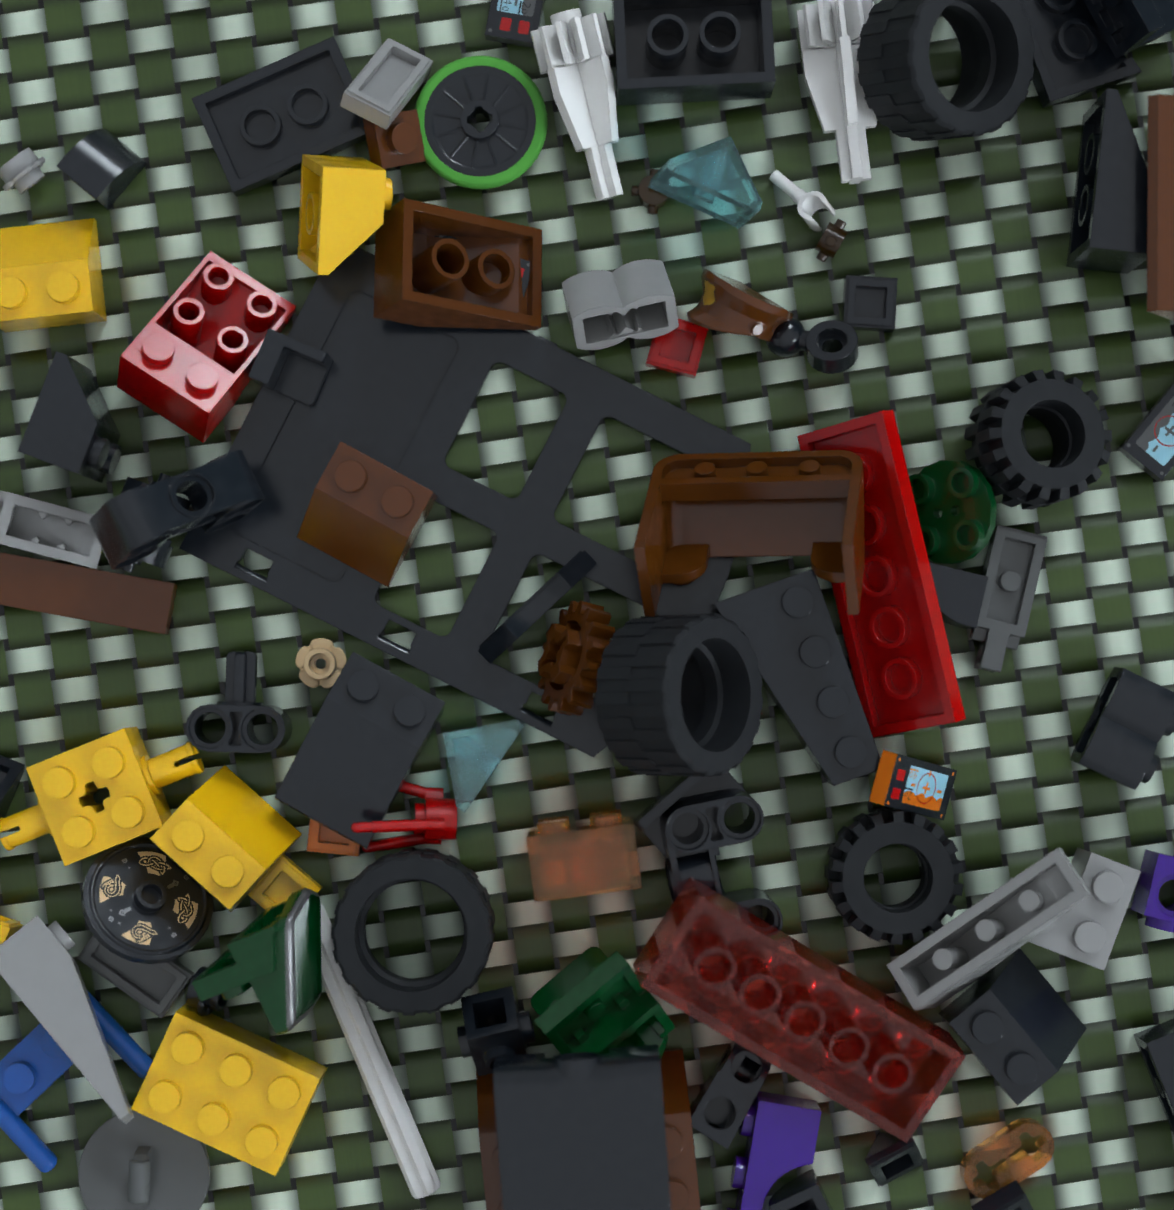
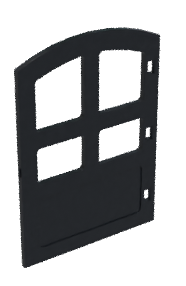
M358 247L329 275L318 276L288 334L293 339L328 353L333 360L315 404L312 406L305 405L262 386L228 452L243 451L265 497L264 501L244 518L220 530L206 534L202 526L188 531L179 549L594 757L607 746L604 741L603 731L599 727L595 698L593 707L591 709L584 708L581 716H570L556 712L554 721L551 722L523 707L532 692L542 696L544 689L538 688V685L494 663L490 664L478 652L480 649L479 645L496 630L531 559L538 555L565 566L578 552L585 550L597 564L584 577L643 606L636 561L558 523L555 519V511L602 420L607 418L614 419L681 454L751 452V444L557 347V344L541 336L537 337L525 330L419 327L374 318L375 255ZM496 364H504L562 393L566 398V404L520 495L515 498H508L449 468L446 464V457L490 370ZM340 441L434 491L438 496L437 503L495 532L497 537L496 543L448 635L438 636L381 607L376 599L382 585L381 583L297 538L314 489ZM247 549L274 561L267 578L239 564ZM709 557L705 573L689 584L663 583L656 610L657 616L712 614L714 609L711 605L718 602L729 576L734 557ZM390 620L416 633L410 650L381 636Z

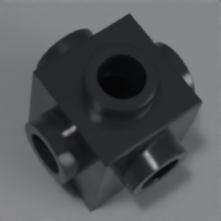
M512 986L461 998L464 1025L457 1027L459 1045L463 1058L472 1056L478 1076L493 1073L496 1056L528 1054L527 1044L536 1042L533 1023L529 1011H519Z

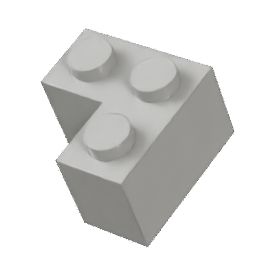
M1077 847L1071 864L1091 892V895L1028 942L1104 971L1141 871Z

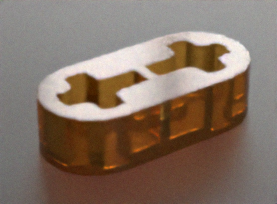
M1032 1118L1017 1119L969 1150L961 1161L960 1176L965 1186L975 1196L984 1199L1014 1180H1017L1018 1183L1022 1182L1044 1167L1051 1160L1054 1153V1140L1051 1133L1039 1121ZM1027 1132L1032 1137L1040 1134V1138L1035 1142L1038 1149L1035 1154L1030 1156L1025 1150H1022L1009 1157L1011 1153L1022 1145L1019 1139L1022 1133ZM1002 1159L1005 1160L993 1169L992 1174L995 1180L992 1183L986 1184L982 1179L973 1182L972 1179L978 1175V1170L975 1166L979 1162L984 1161L990 1167Z

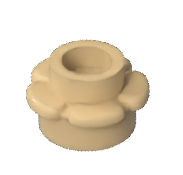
M313 639L309 646L301 647L296 655L295 664L300 669L299 678L308 687L317 688L322 686L325 689L333 687L347 663L344 651L340 647L336 648L333 646V642L329 639ZM318 659H323L326 662L323 669L317 668L316 662Z

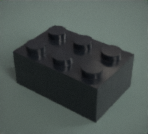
M612 0L617 106L771 98L776 82L771 0Z

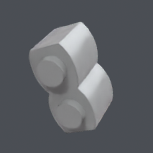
M636 260L618 267L613 272L605 270L586 271L571 276L562 282L566 311L577 349H605L619 344L628 337L633 339H650L665 335L679 327L675 295L661 260Z

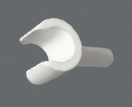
M775 170L771 174L769 180L792 198V201L797 204L799 215L811 230L817 232L822 230L812 218L817 210L827 209L830 214L836 215L834 208L821 192H805L779 170Z

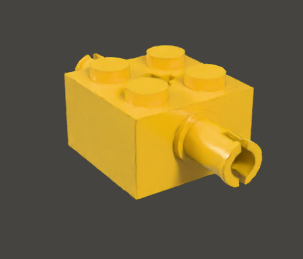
M129 727L26 767L38 798V804L5 818L1 817L0 833L19 827L20 830L0 838V841L4 848L10 851L19 845L50 833L54 838L64 866H67L155 831L172 815L162 787L194 774L203 773L204 765L202 758L180 765L181 760L199 754V751L189 741L185 745L150 758L138 728ZM107 787L110 797L104 799L103 803H96L93 794L98 791L97 788Z

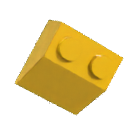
M302 154L297 258L317 275H329L383 225L384 210H390L393 200L391 178H386V170L363 157Z
M95 218L0 228V330L14 332L107 321L97 221Z
M224 765L180 805L154 833L150 840L227 910L232 912L302 834Z

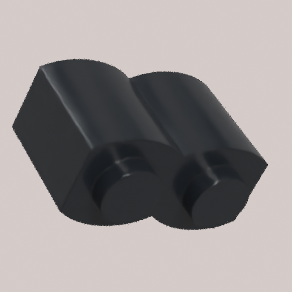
M1114 667L1099 694L1092 715L1078 738L1070 760L1136 790L1140 782L1147 783L1153 776L1159 762V756L1154 754L1159 740L1163 735L1169 736L1174 731V692L1127 669Z

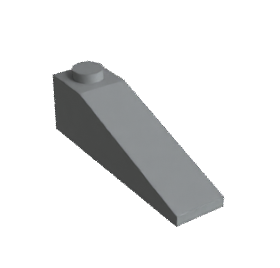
M1056 848L886 966L914 1011L936 1008L978 980L1091 895V892L1063 850Z
M37 915L0 945V975L118 1118L127 1124L134 1118L133 1112L77 962L68 953V950L76 944L56 920L47 927Z

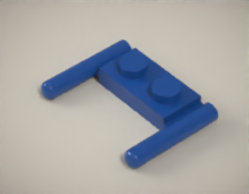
M88 991L106 1042L139 1078L145 1079L153 1060ZM40 1023L0 1061V1128L41 1172L46 1173L56 1166L57 1156L19 1115L74 1063Z

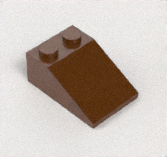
M407 198L402 199L392 206L390 210L384 212L383 225L375 233L374 318L419 327L538 330L541 328V229ZM435 236H452V237H455V238H458V239L442 238V237H435ZM520 258L530 261L529 283L524 298Z

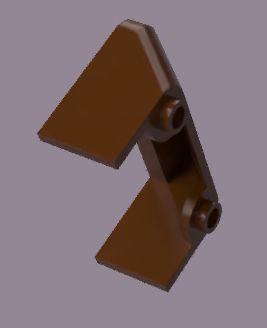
M846 450L676 454L660 460L653 468L633 548L644 615H656L663 583L685 585L695 581L705 573L709 557L811 556L812 571L817 577L832 583L845 582L848 615H859L865 566L864 473L862 459L857 454Z

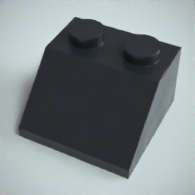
M56 351L18 452L102 483L105 474L111 475L118 465L122 447L117 444L120 433L91 370L68 355Z
M1020 948L987 972L939 1013L1001 1089L1017 1105L1059 1071L1087 1029Z

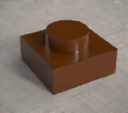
M417 109L400 112L387 130L363 118L371 162L387 169L426 161Z

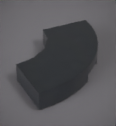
M585 550L578 552L480 644L478 652L491 664L577 584L597 562Z

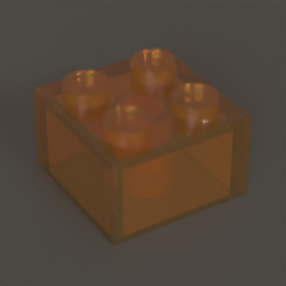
M610 809L589 813L590 822L570 824L569 816L538 819V823H536L537 829L529 830L526 837L535 902L642 888L632 816L622 818L620 809Z

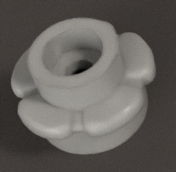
M29 147L18 153L0 168V177L5 182L2 188L5 191H9L15 187L20 194L29 190L45 177L44 173L40 170V167L45 163V158L41 157L38 159Z

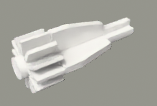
M817 0L818 5L804 4L802 5L803 10H797L796 12L804 80L823 133L835 132L841 184H859L861 181L872 179L866 129L875 128L877 119L872 108L869 109L864 99L863 88L859 83L857 48L860 46V33L863 24H866L869 12L875 4L873 0Z
M580 8L550 16L552 25L541 26L537 30L530 31L540 74L548 73L555 103L576 153L585 152L596 201L622 195L623 190L611 145L619 142L615 84L609 57L615 56L605 12L599 14L592 13L582 17Z

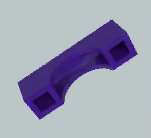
M763 1091L758 1092L739 1130V1134L747 1136L744 1157L736 1155L733 1162L731 1187L738 1188L735 1209L727 1207L726 1210H762L766 1195L781 1176L795 1168L813 1164L822 1112L817 1101Z

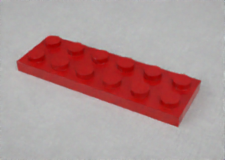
M893 409L875 412L797 436L800 451L846 450L857 454L863 462L865 566L859 615H848L845 582L832 583V588L856 690L872 736L879 737L965 720L964 707Z

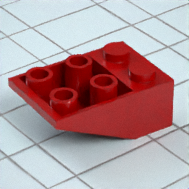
M210 251L120 355L117 387L204 443L232 409L251 380L248 375L268 329L270 328L282 333L295 313L296 306Z

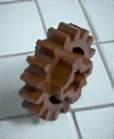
M582 600L580 602L571 601L568 610L561 609L559 611V623H552L547 631V642H544L542 646L544 650L543 656L538 660L539 676H542L538 683V688L544 689L541 701L542 703L549 704L548 710L570 716H581L584 708L591 709L593 707V694L597 691L596 677L598 667L601 665V657L606 645H609L610 639L615 633V627L608 626L612 615L609 612H605L603 606Z

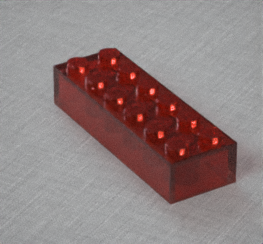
M692 877L689 878L633 963L636 976L642 988L905 1143L909 1141L966 1057L948 1031Z

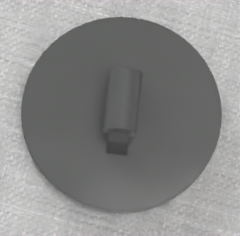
M133 1110L134 1118L127 1124L123 1123L115 1115L102 1124L88 1140L80 1159L78 1172L81 1196L88 1210H199L205 1201L210 1185L211 1167L204 1143Z

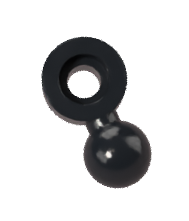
M793 317L791 321L784 322L775 329L770 342L766 341L769 350L780 357H790L799 351H805L809 364L817 371L827 374L846 371L854 365L858 358V336L856 331L849 324L838 320L823 321L812 327L810 331H806L802 323Z

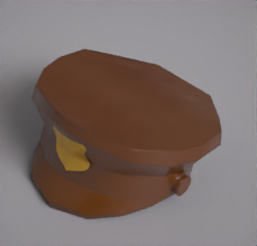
M704 269L701 275L703 294L698 305L687 313L689 322L701 327L725 333L754 336L769 342L775 329L782 323L791 321L794 315L740 281Z

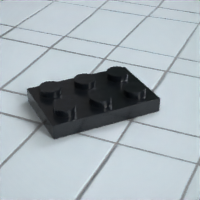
M334 36L192 98L236 197L301 169L302 154L331 156L366 140L363 118L340 106L343 92L352 83L353 79Z

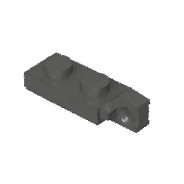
M1001 525L995 526L990 538L982 572L983 576L988 577L977 627L972 628L970 634L971 640L979 641L974 668L992 673H1000L1006 648L1017 650L1020 639L1025 638L1047 544L1046 536Z

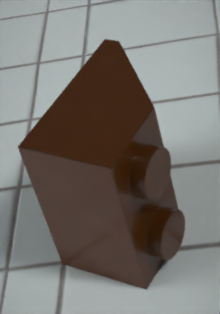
M340 441L314 489L297 538L389 587L438 496L434 491Z

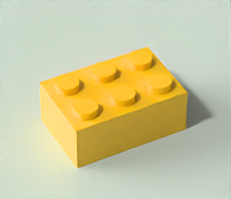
M185 1004L175 1012L131 1110L276 1176L285 1162L328 1067L214 1014L200 1016L197 1013V1009Z

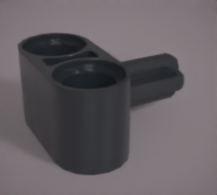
M249 651L228 652L226 656L225 701H217V704L200 706L193 710L187 718L185 727L187 738L199 750L207 752L265 753L280 749L291 738L292 723L288 714L280 707L256 702L258 659L256 653ZM210 713H217L225 722V733L217 742L210 741L202 732L203 720ZM262 714L273 717L278 725L277 736L269 744L259 741L253 730L254 722Z

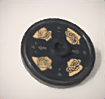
M137 837L104 850L89 868L81 891L83 915L95 938L115 955L141 964L169 962L189 952L205 934L213 914V896L150 840L151 837Z

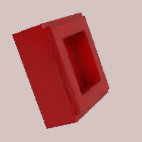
M678 319L679 327L665 335L652 338L646 366L695 378L708 329L689 321Z

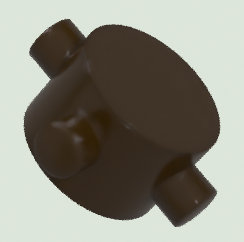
M650 169L649 175L642 179L639 186H632L631 196H638L641 204L648 208L647 213L656 215L658 214V208L664 206L668 198L676 197V188L669 187L666 179L660 176V170Z
M837 219L835 224L829 222L815 250L819 251L816 256L818 260L825 262L828 257L834 258L848 233L844 230L846 222L841 219Z

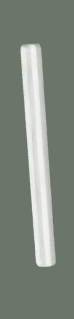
M320 904L322 984L410 1193L415 1199L424 1198L433 1194L440 1187V1180L365 1002L357 995L358 992L346 983L342 977L343 973L339 964L335 962L332 952L334 950L333 939H331L332 924L324 906Z

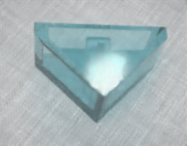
M731 136L669 159L651 178L648 186L657 192L739 229L760 211L762 200Z
M511 719L443 733L456 807L463 812L467 811L526 725L524 722L518 719Z

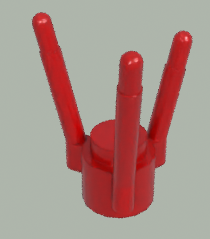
M404 782L399 792L425 799V803L414 804V819L355 822L351 825V830L355 833L414 832V834L370 842L367 849L362 847L365 853L421 844H441L442 840H456L457 799L444 798V788L423 787Z

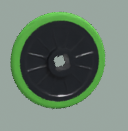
M470 56L445 65L427 81L415 105L419 118L426 163L439 176L461 187L491 189L514 181L533 165L545 142L547 112L539 89L524 71L500 58ZM476 114H484V117L492 121L484 128L485 131L479 132L469 124L476 118Z

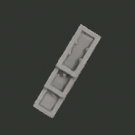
M0 490L1 545L94 569L98 568L102 553V547L89 522L94 516L93 514Z

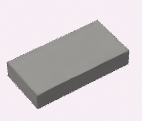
M387 38L343 92L340 106L387 130L429 76L433 60Z

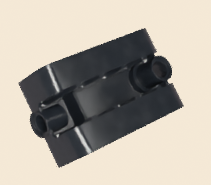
M658 1045L609 1048L608 1054L595 1052L566 1053L553 1056L552 1058H545V1053L496 1056L493 1065V1085L503 1210H671L662 1076Z

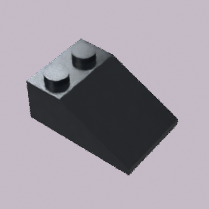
M1107 88L1083 115L1066 267L1128 274L1147 260L1148 169L1118 90Z
M352 652L327 695L274 798L367 849L375 833H355L351 830V825L355 822L383 821L440 720L446 702Z

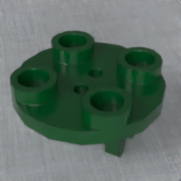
M940 460L924 467L918 474L911 475L909 477L928 559L937 563L958 564L974 558L988 544L996 526L997 504L992 486L981 471L964 461ZM940 509H941V511H942V516H941V517H940V515H939Z

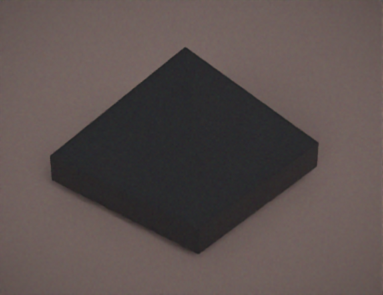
M879 1132L865 1158L878 1186H884L924 1163L913 1137L908 1134Z

